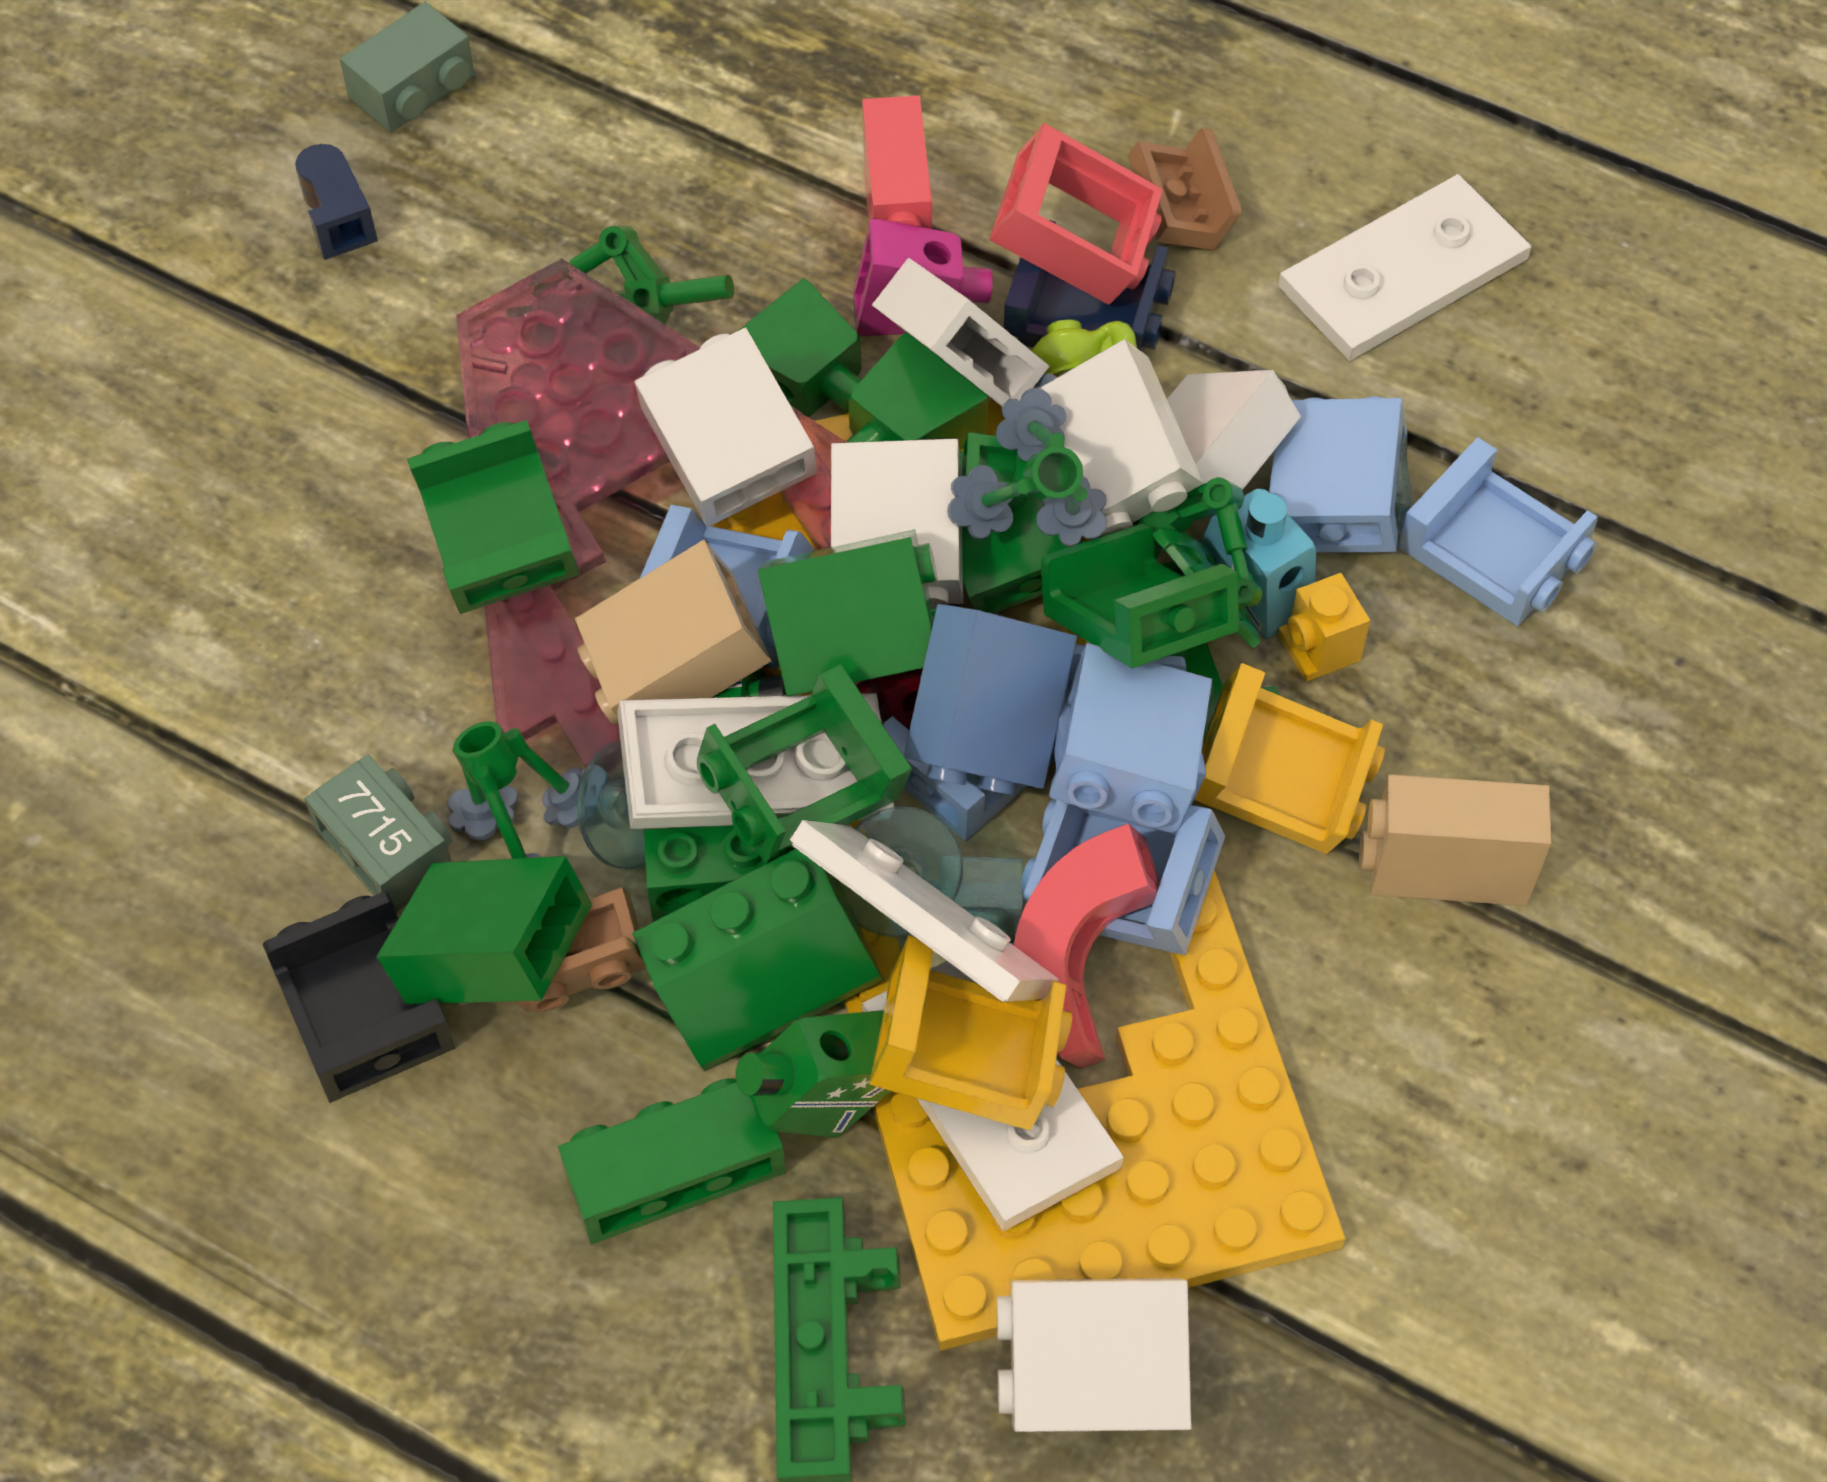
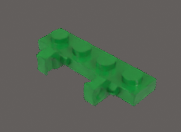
M842 1197L773 1201L778 1482H852L851 1443L868 1442V1429H883L906 1425L905 1392L902 1385L860 1387L859 1374L849 1373L847 1304H858V1290L875 1292L900 1289L901 1276L898 1249L896 1247L863 1249L862 1238L846 1237L845 1206Z

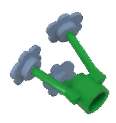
M1038 387L1026 390L1021 396L1020 401L1017 399L1007 400L1002 406V415L1005 420L1000 422L996 429V439L1005 449H1017L1018 456L1022 460L1027 461L1023 470V479L1011 484L998 483L995 471L986 465H979L971 469L968 476L955 478L951 483V491L955 498L950 501L947 509L951 522L959 527L968 526L970 535L976 539L987 537L990 531L995 533L1006 531L1013 522V513L1007 504L1013 498L1030 492L1035 498L1040 499L1044 505L1037 514L1036 522L1039 530L1045 535H1059L1061 543L1068 547L1077 545L1081 541V537L1086 539L1100 537L1106 529L1107 520L1101 512L1106 505V495L1100 489L1090 490V483L1083 476V466L1079 457L1072 450L1064 447L1065 436L1060 428L1067 417L1064 408L1057 404L1051 405L1049 394Z
M480 722L464 730L456 738L452 751L462 767L468 789L458 790L448 799V808L452 813L448 818L450 828L456 832L466 831L469 838L482 841L492 837L498 827L512 859L540 857L536 853H525L513 825L515 820L513 808L518 803V795L513 787L507 785L516 777L517 757H520L550 785L542 798V803L547 808L544 813V821L550 826H555L559 823L565 828L577 826L586 816L587 809L596 806L601 799L602 794L598 787L603 781V773L598 767L589 766L582 771L578 767H572L560 775L528 746L518 728H512L504 733L502 727L496 722Z

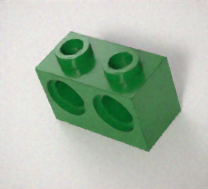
M733 825L644 830L646 883L652 921L654 922L765 865L764 861L754 846L747 847L740 840Z

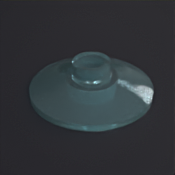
M617 740L599 750L586 767L578 790L577 817L583 839L597 859L614 868L636 869L645 866L644 830L658 828L630 829L621 741Z
M892 807L868 816L854 828L868 839L877 840L892 849L904 860L903 865L907 868L913 867L918 876L952 901H955L963 878V857L956 837L949 827L935 815L914 807ZM839 881L855 918L861 927L885 937L912 935Z

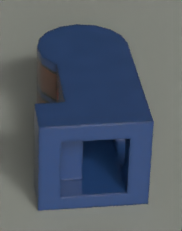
M317 144L304 149L297 156L295 166L304 201L309 207L313 208L308 213L316 243L324 260L378 242L370 206L344 154L339 148L330 144Z

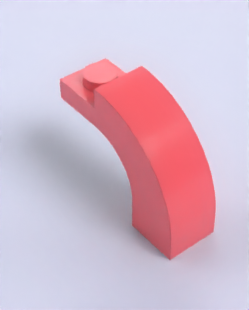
M1129 823L1088 839L1063 856L1045 874L1034 889L1020 917L1015 934L1014 946L1056 976L1059 979V983L1066 984L1063 1010L1072 1012V1024L1065 1047L1062 1052H1057V1055L1060 1054L1063 1060L1079 1068L1105 1060L1084 988V969L1090 948L1099 934L1114 920L1135 910L1152 905L1160 885V879L1147 838Z

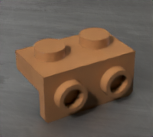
M1200 128L1186 149L1138 141L1127 156L1133 173L1163 189L1156 211L1162 217L1160 226L1155 234L1156 241L1215 250L1231 227L1234 226L1242 210L1213 130Z
M623 887L590 898L592 906L542 1001H514L526 1011L545 1012L554 1010L565 1005L569 1001L570 995L592 987L595 989H610L620 986L631 979V973L646 968L632 934L640 929L632 899Z

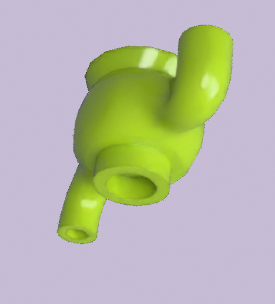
M1060 320L1050 324L1046 329L1047 335L1042 337L1030 350L1050 366L1044 374H1053L1058 378L1124 339L1136 348L1137 345L1134 331L1130 325L1120 321L1108 322L1094 331L1082 329L1079 321Z

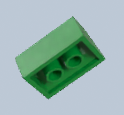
M798 849L790 851L632 933L656 992L704 1071L783 1032L794 1021L804 1017H812L884 980L839 880Z

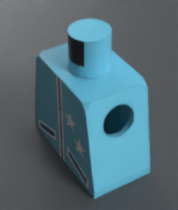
M1257 488L1244 496L1243 504L1238 511L1248 548L1244 552L1248 572L1252 574L1253 581L1262 589L1261 601L1253 607L1246 606L1245 609L1251 617L1249 619L1251 624L1267 640L1276 635L1278 628L1286 625L1288 618L1291 617L1296 589L1316 582V547L1309 536L1288 515L1286 502L1274 493H1268L1265 489ZM1215 514L1211 517L1201 543L1209 550L1218 565L1224 564L1235 570L1232 556L1227 555L1225 552L1217 515Z

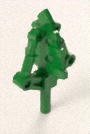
M626 225L609 226L601 232L597 243L570 259L568 267L555 275L535 278L531 282L530 292L537 299V305L506 311L507 320L539 318L540 324L536 329V335L540 342L544 344L565 342L581 347L582 352L616 363L618 368L625 374H637L647 372L654 365V353L671 312H674L673 306L731 299L734 296V283L730 275L670 282L669 277L664 275L640 244L638 235L632 227ZM610 258L614 259L626 280L624 282L625 290L555 302L558 286L575 275L579 277L584 276ZM626 310L628 311V317H631L625 345L592 334H587L584 337L565 331L562 323L558 321V316Z
M1216 477L1189 491L1186 500L1180 505L1167 511H1153L1133 522V526L1145 524L1151 527L1154 531L1152 536L1154 537L1155 559L1157 560L1163 548L1186 576L1218 565L1209 550L1202 543L1184 532L1193 524L1192 521L1213 514L1217 515L1225 552L1227 555L1232 556L1234 569L1238 572L1239 631L1237 633L1254 649L1261 641L1257 629L1249 620L1251 617L1245 607H1253L1261 601L1262 589L1253 581L1252 574L1248 572L1244 552L1248 548L1238 511L1243 504L1244 494L1242 489L1236 484L1224 478Z

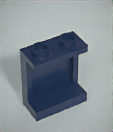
M1157 245L1152 263L1148 264V268L1137 287L1133 290L1126 288L1110 305L1020 257L1005 302L1004 329L1012 336L1017 337L1018 341L1023 345L1033 348L1042 337L1047 335V327L1056 321L1076 320L1081 323L1082 329L1094 331L1108 322L1120 321L1129 324L1134 331L1137 349L1143 353L1145 348L1155 350L1163 320V315L1156 314L1158 304L1169 305L1176 271L1166 269L1169 248Z

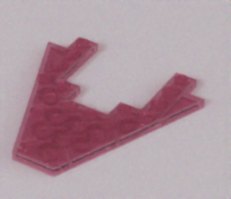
M561 258L456 315L468 438L481 435L486 428L497 423H518L528 420L580 573L578 576L485 606L496 723L502 727L504 733L512 728H518L524 739L527 740L558 722L583 766L586 768L589 766L600 767L622 754L619 724L614 725L609 721L596 700L595 692L602 687L599 680L591 675L581 660L577 648L584 644V641L554 591L606 562L602 549L579 512L670 462L641 409L634 381L643 377L652 366L666 360L677 361L698 351L700 347ZM792 407L814 446L817 474L780 491V494L816 550L830 548L831 443L847 442Z

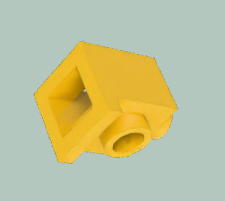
M1338 573L1296 589L1291 617L1288 618L1286 625L1278 628L1277 634L1303 679L1307 682L1360 662L1371 620L1343 574Z

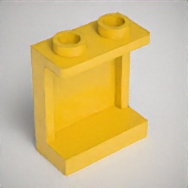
M1241 663L1222 687L1203 741L1201 754H1203L1206 775L1194 800L1328 854L1345 838L1352 840L1361 826L1366 812V804L1360 802L1359 798L1365 781L1370 783L1376 776L1385 753V748L1377 745L1383 724L1370 719L1362 728H1357L1262 689L1260 687L1265 672Z
M908 935L890 976L869 1085L1031 1131L1044 1105L1052 1108L1056 1105L1064 1082L1065 1067L1056 1065L1057 1052H1062L1072 1024V1012L1063 1010L1066 984L1052 981L1044 998L1039 1001L1002 1002L978 983L930 970L934 950L919 939Z

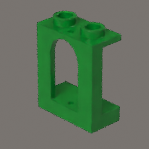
M841 664L819 674L811 696L727 736L722 735L716 724L706 727L697 756V769L704 785L714 794L719 792L732 812L733 826L740 840L747 847L754 846L765 864L796 849L792 846L793 842L790 839L802 820L848 825L899 800L912 771L911 766ZM825 732L857 782L788 816L777 818L747 773V770Z

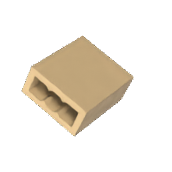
M704 539L575 618L584 644L577 648L578 653L591 675L599 680L602 688L595 692V697L603 713L614 725L618 724L617 710L620 700L712 698L772 661L734 574Z
M1388 774L1382 798L1371 799L1368 831H1362L1360 839L1359 868L1360 870H1370V895L1527 906L1551 846L1549 785Z

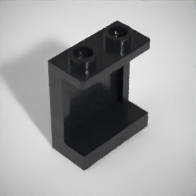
M388 892L351 899L338 911L312 922L291 924L282 929L276 937L263 943V948L329 1103L455 1049L447 1021L437 999L424 1004H405L376 957L398 921L394 904Z

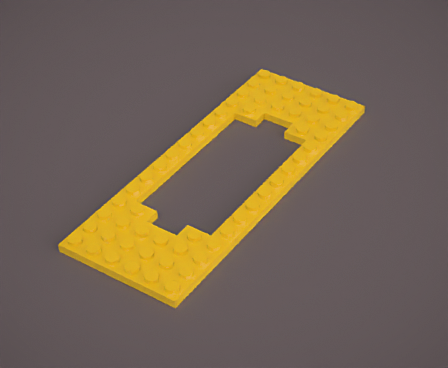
M989 397L988 431L985 435L995 436L998 425L1005 418L1002 415V406ZM849 413L801 423L814 446L817 474L713 524L712 527L781 541L787 530L801 532L815 550L830 548L831 443H844L853 436L849 429ZM1081 537L1082 540H1083V543H1084V542H1087V541H1090V539H1086V538H1084V537ZM1057 623L1061 632L1076 635ZM1076 635V644L1086 645V643H1089ZM780 665L777 669L766 666L761 667L766 678L782 676ZM813 691L797 694L796 696L812 695ZM856 820L848 824L867 837L863 820ZM1215 870L1186 956L1169 952L1189 1010L1117 1027L1116 1041L1128 1077L1078 1089L1123 1155L1124 1160L1121 1169L1017 1225L1002 1231L917 1098L890 1091L872 1107L939 1351L997 1337V1296H1010V1280L1182 1278L1187 1280L1188 1288L1343 1248L1346 1238ZM839 881L884 979L843 1001L846 1013L862 1012V1003L888 990L890 976L901 951L892 920Z

